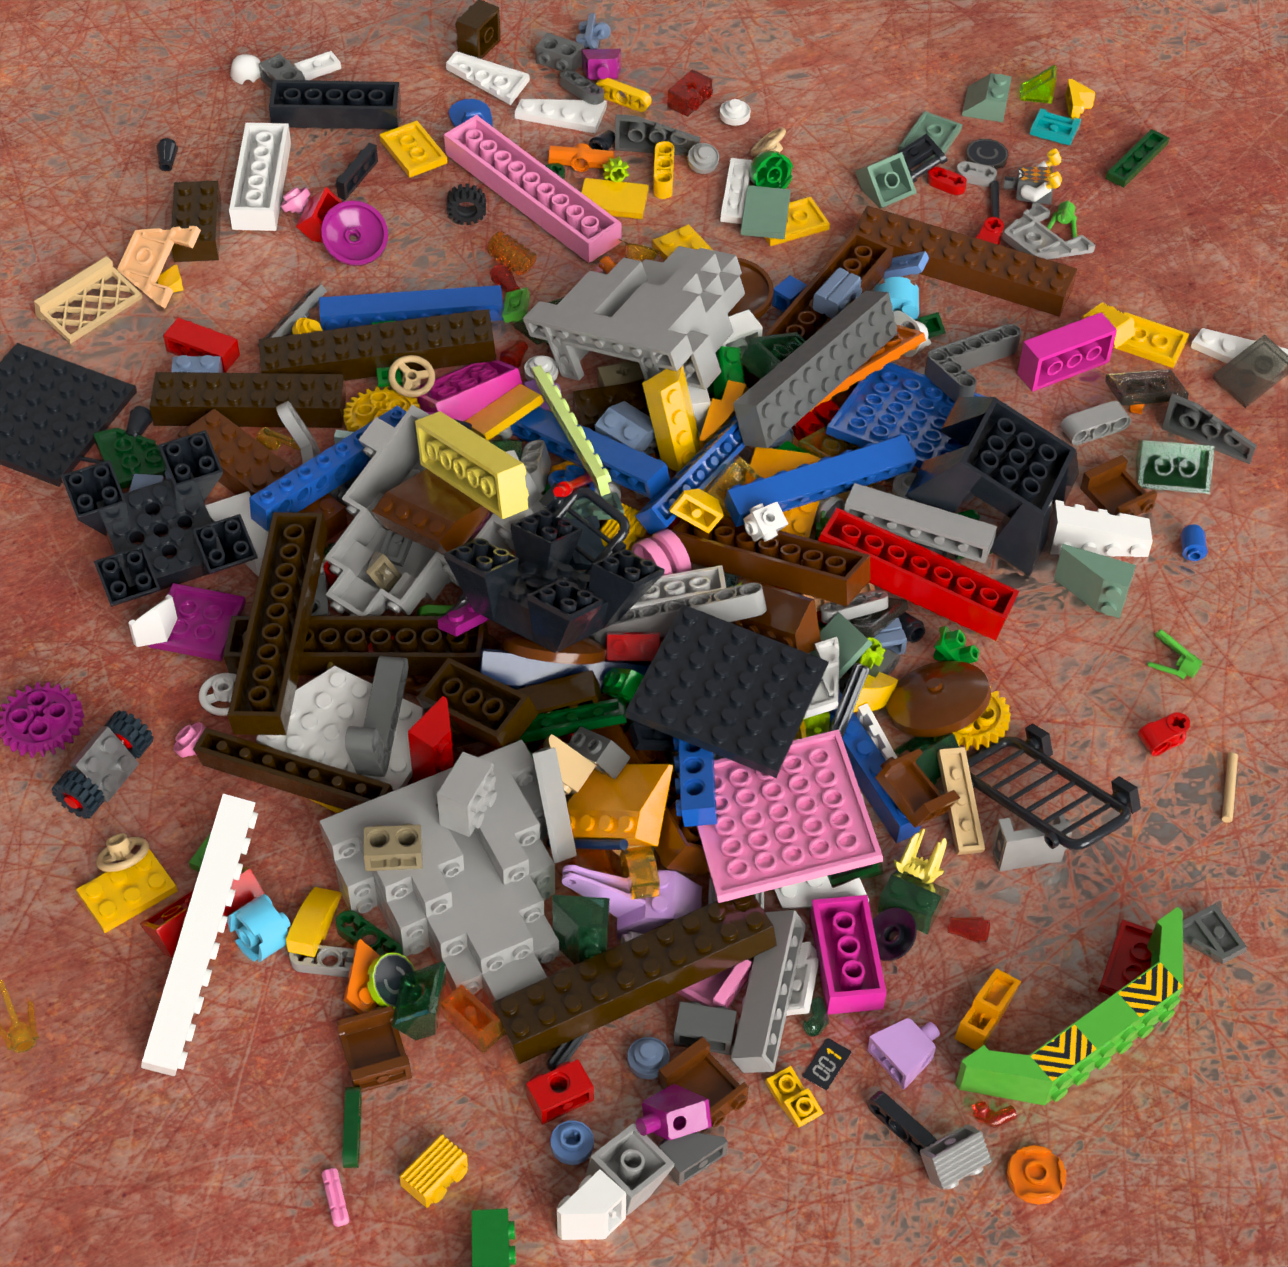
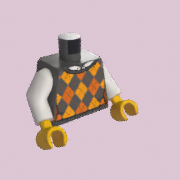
M1056 148L1051 149L1047 153L1049 160L1041 162L1037 167L1018 168L1017 177L1005 176L1004 189L1016 190L1017 200L1051 205L1053 189L1058 188L1062 181L1060 173L1058 171L1053 172V167H1050L1051 165L1056 166L1061 162L1058 150Z

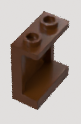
M1123 455L1084 472L1080 489L1099 509L1107 510L1110 515L1116 516L1119 513L1138 516L1142 513H1148L1154 508L1158 493L1155 490L1146 492L1126 471L1128 460Z
M920 748L912 752L906 750L896 759L894 757L888 758L881 764L882 770L875 777L914 828L946 814L960 799L955 790L941 795L917 765L916 760L923 754Z
M393 1006L377 1007L371 1012L360 1015H348L342 1020L337 1021L338 1032L353 1087H361L362 1092L412 1078L410 1062L404 1050Z
M704 1037L700 1038L659 1069L658 1084L663 1089L676 1084L709 1099L711 1125L713 1128L719 1126L726 1118V1115L733 1109L735 1111L741 1109L748 1100L749 1086L745 1082L740 1085L710 1054V1044Z

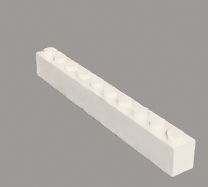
M226 794L222 795L141 1065L143 1069L175 1077L177 1068L182 1070L184 1068L188 1052L183 1051L185 1041H192L196 1027L195 1024H191L194 1013L200 1014L204 997L199 996L202 986L208 987L212 970L207 969L210 959H216L220 943L215 942L218 932H224L228 917L223 916L225 906L231 907L236 890H232L231 885L233 879L239 881L243 864L238 863L241 854H247L251 838H247L246 834L248 828L254 829L258 813L253 812L255 802Z

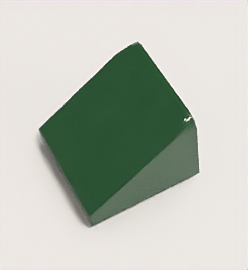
M939 312L920 317L916 320L926 326L928 339L946 334Z

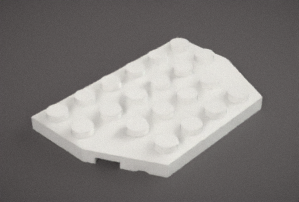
M336 666L332 667L295 691L287 735H258L256 738L257 743L356 773L346 751L345 736L349 726H364L372 684ZM402 699L386 776H362L389 783L394 791L408 784L412 777L408 730L424 715L422 707Z

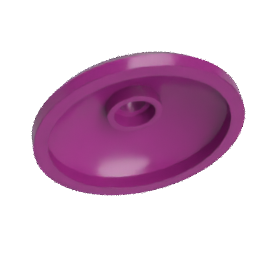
M346 201L337 204L328 211L322 223L321 238L327 252L334 259L346 265L362 266L375 261L383 253L388 241V228L383 216L371 205L360 201ZM355 236L357 240L351 241L349 237Z

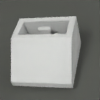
M600 1169L593 1176L588 1175L580 1183L579 1190L572 1196L568 1195L563 1198L557 1207L558 1237L562 1240L605 1239L626 1219V1192Z

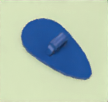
M464 99L457 101L449 110V118L454 127L459 126L475 115L493 127L491 110L486 103L480 100Z

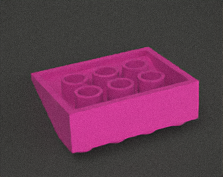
M496 359V361L469 364L435 379L434 385L428 393L413 398H417L420 409L424 412L437 413L441 411L452 419L466 421L519 384L523 385L518 368ZM426 383L423 384V385H420V388H419V389H421L422 387H424V386L426 385Z

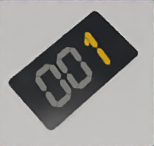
M827 1038L804 1072L803 1078L824 1090H828L852 1053L851 1050Z

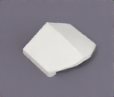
M171 595L165 596L166 600L157 604L136 621L134 619L129 621L128 624L133 643L136 647L167 642L177 621L174 601Z

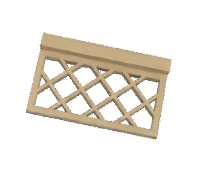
M106 256L34 301L35 313L41 321L45 319L71 344L142 299V293L113 267V262ZM114 277L118 284H105V281ZM92 289L100 290V296L87 295V292ZM104 290L117 291L116 297H105L103 292ZM120 291L132 294L129 298H119ZM74 300L82 301V307H70L69 303ZM86 301L99 302L98 309L85 308ZM102 302L115 303V307L110 310L101 309ZM55 312H64L63 319L53 318L51 315ZM80 313V320L67 319V314ZM84 314L97 315V318L93 321L83 320ZM66 325L79 326L78 330L71 335L65 330Z

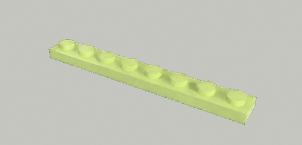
M541 365L533 367L532 371L538 389L600 495L604 496L611 493L608 485L611 482V477L606 468L602 469L601 459L598 454H593L594 449L590 440L585 441L586 436L581 425L577 427L576 417L573 412H570L565 398L561 399L562 396L558 386H553L554 382L550 373H545Z

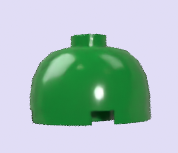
M767 150L761 152L751 162L749 169L750 180L754 186L786 189L792 181L791 168L793 169V164L788 157L778 151Z

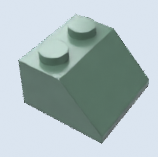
M991 73L968 86L962 116L1003 122L1012 76Z
M902 152L855 170L862 191L879 208L886 207L917 193Z

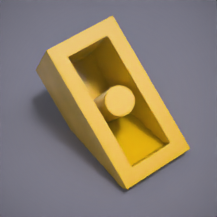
M701 489L684 490L669 508L671 513L707 533H710L724 516L719 500Z

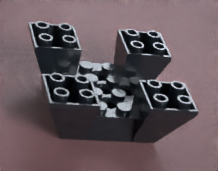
M958 397L940 431L963 445V448L925 460L905 497L954 513L969 492L1005 514L995 534L994 543L990 551L1027 575H1030L1048 540L1052 503L1054 504L1055 500L1063 501L1065 504L1079 475L1077 450L996 397Z
M206 430L159 444L158 448L166 480L127 493H122L110 460L61 475L77 520L105 535L112 549L113 555L94 561L111 607L172 587L173 583L181 584L258 559L241 514L213 523L211 521L204 501L223 475V470ZM160 534H165L163 537H158ZM135 542H142L141 544H138V545H135V544H134ZM168 555L174 556L172 558H166V556Z
M540 510L511 523L510 529L516 557L507 550L500 549L482 538H477L445 552L444 555L446 562L475 612L554 653H558L618 622L658 581L665 569L655 565L653 561L645 560L626 549H622L593 563L591 575L583 574L573 569L569 563L581 537L582 529L573 525L571 521L554 516L548 510Z

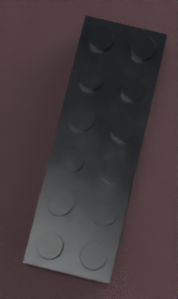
M273 80L269 102L271 123L289 124L291 128L395 129L399 127L400 82Z

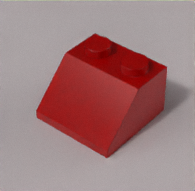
M327 187L323 188L310 197L296 227L311 241L323 243L321 238L323 220L328 211L337 204L342 203V201Z

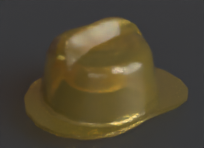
M618 238V240L625 243V258L641 262L645 259L654 261L656 256L662 253L654 248L633 244Z

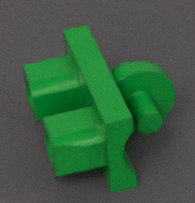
M946 625L939 627L940 637L934 645L936 649L934 659L937 662L962 661L971 664L978 661L979 649L975 645L965 646V634L960 629L951 631Z

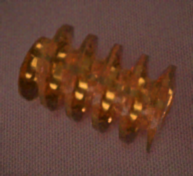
M503 231L494 234L488 242V254L517 275L526 274L535 265L537 260L536 253L524 247L522 243H518L511 235H504Z

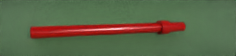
M586 473L573 480L562 481L557 484L553 493L556 497H566L574 489L592 482V479Z

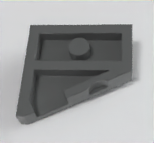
M1216 903L1183 920V942L1221 964L1245 953L1247 950L1246 944Z

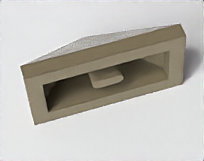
M374 552L366 573L379 589L382 588L389 593L402 575L383 553Z

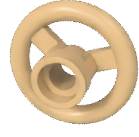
M779 127L765 135L751 149V156L756 157L759 153L767 150L781 152L783 147L779 141L785 136L786 129Z
M407 355L394 361L389 369L388 379L392 388L400 395L419 397L428 393L433 387L435 372L432 365L424 358ZM405 363H418L426 370L416 371L410 369ZM398 368L403 372V388L397 383L395 378ZM428 378L426 385L419 389L421 379Z
M124 833L116 834L106 841L107 847L99 853L96 865L105 872H115L129 868L146 856L149 850V843L141 837L128 838ZM135 845L141 846L136 854L131 853ZM116 860H117V861L124 860V861H122V862L113 863V864H108V863H111V862L116 861Z

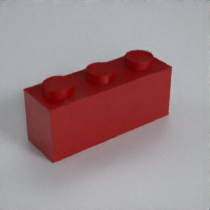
M179 317L163 334L167 352L178 356H221L224 373L228 371L240 356L238 340L236 338Z

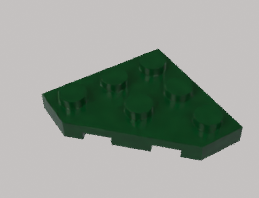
M117 427L93 434L103 462L110 460L121 489L131 487L134 474L162 475L166 477L159 448L155 440L140 435L137 437L125 433V430Z

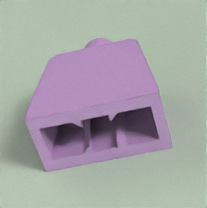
M906 1018L870 1036L867 1051L904 1090L932 1061L936 1049L932 1041L940 1033L932 1022H928L919 1028L912 1019Z

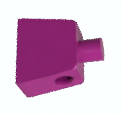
M582 49V71L587 79L599 80L606 79L607 77L618 79L621 71V49Z
M676 1084L643 1100V1117L636 1120V1128L642 1136L654 1133L667 1140H673L712 1127L709 1099Z

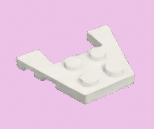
M837 637L815 643L818 657L829 661V664L804 719L837 709L839 706V642Z
M823 876L774 889L783 910L811 908L812 900L867 895L860 878L832 888L828 877Z

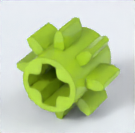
M620 156L617 159L609 157L607 164L602 165L606 171L603 173L605 179L610 178V181L623 182L625 176H629L626 170L629 166L627 162L622 163Z
M866 637L873 644L856 663H861L871 669L874 664L877 666L881 665L885 649L882 648L881 643L877 639Z

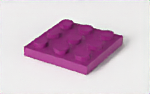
M173 583L168 595L173 597L177 621L167 642L151 644L148 647L222 661L231 617L241 616L246 605L245 597Z

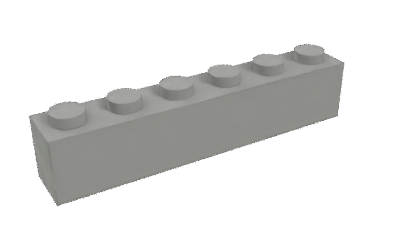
M856 483L852 487L844 511L907 540L982 563H986L997 526Z
M795 910L765 912L774 926L777 946L754 956L752 970L748 975L749 983L746 995L743 997V1009L740 1020L737 1023V1035L735 1043L731 1048V1059L743 1073L775 1071L806 924Z

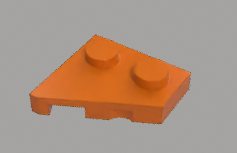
M359 939L354 945L353 950H355L353 963L349 969V983L345 989L343 1001L359 1014L371 1012L378 1005L371 997L367 982L370 981L368 969L373 960L380 955Z

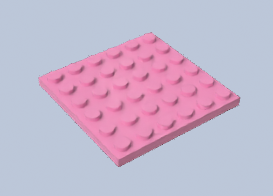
M839 729L794 740L777 778L727 758L714 760L717 824L697 826L718 903L883 862L882 852Z

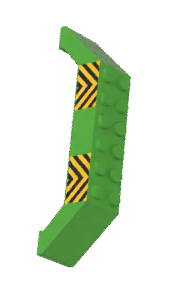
M1176 907L1157 921L1147 948L1152 952L1150 969L1031 1055L991 1051L983 1045L961 1061L955 1083L957 1088L962 1091L1039 1105H1046L1051 1100L1057 1102L1067 1094V1089L1073 1084L1079 1086L1085 1082L1092 1070L1095 1068L1098 1070L1103 1069L1111 1061V1056L1117 1052L1119 1054L1126 1052L1132 1046V1041L1137 1037L1143 1039L1149 1035L1156 1023L1159 1021L1162 1023L1167 1022L1175 1014L1173 1009L1180 1002L1179 996L1183 989V911Z

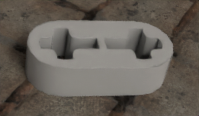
M967 161L960 162L957 165L956 173L964 176L967 179V183L990 187L991 182L996 181L997 171L991 166Z

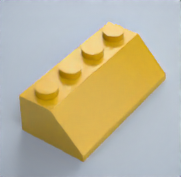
M683 365L678 371L665 369L642 383L660 458L666 463L668 468L679 472L700 451L699 433Z

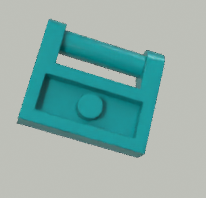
M1040 108L1031 127L1030 135L1070 146L1076 132L1079 130L1081 119L1064 117L1047 112V109Z

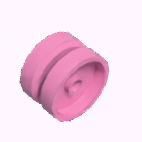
M662 529L654 533L651 539L645 538L635 543L632 547V552L645 560H651L655 565L665 569L663 575L691 571L690 558L684 545L676 534L669 529Z

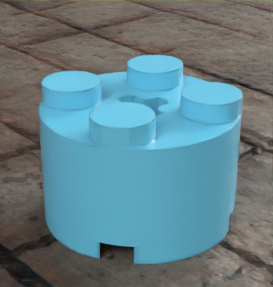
M890 277L884 279L883 284L879 285L878 283L875 286L874 291L889 292L893 311H902L914 320L918 318L919 288L916 284L915 286L911 284L910 279Z
M265 894L253 899L227 918L230 932L235 930L239 937L235 940L236 944L252 961L258 959V962H261L287 945V928L290 927V921L283 912L278 913L270 898Z

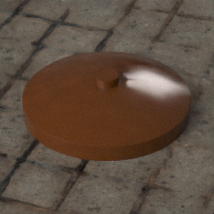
M737 258L742 272L740 278L745 295L730 310L728 316L750 310L754 317L759 319L769 310L772 304L774 291L772 280L768 273L759 265L746 259Z
M515 632L507 633L503 636L502 648L505 651L533 660L562 664H596L604 662L607 656V647L589 637L558 653H554Z
M962 661L935 662L919 667L902 677L887 702V710L894 726L906 734L917 737L943 736L961 730L977 720L989 705L991 689L985 673L970 663Z

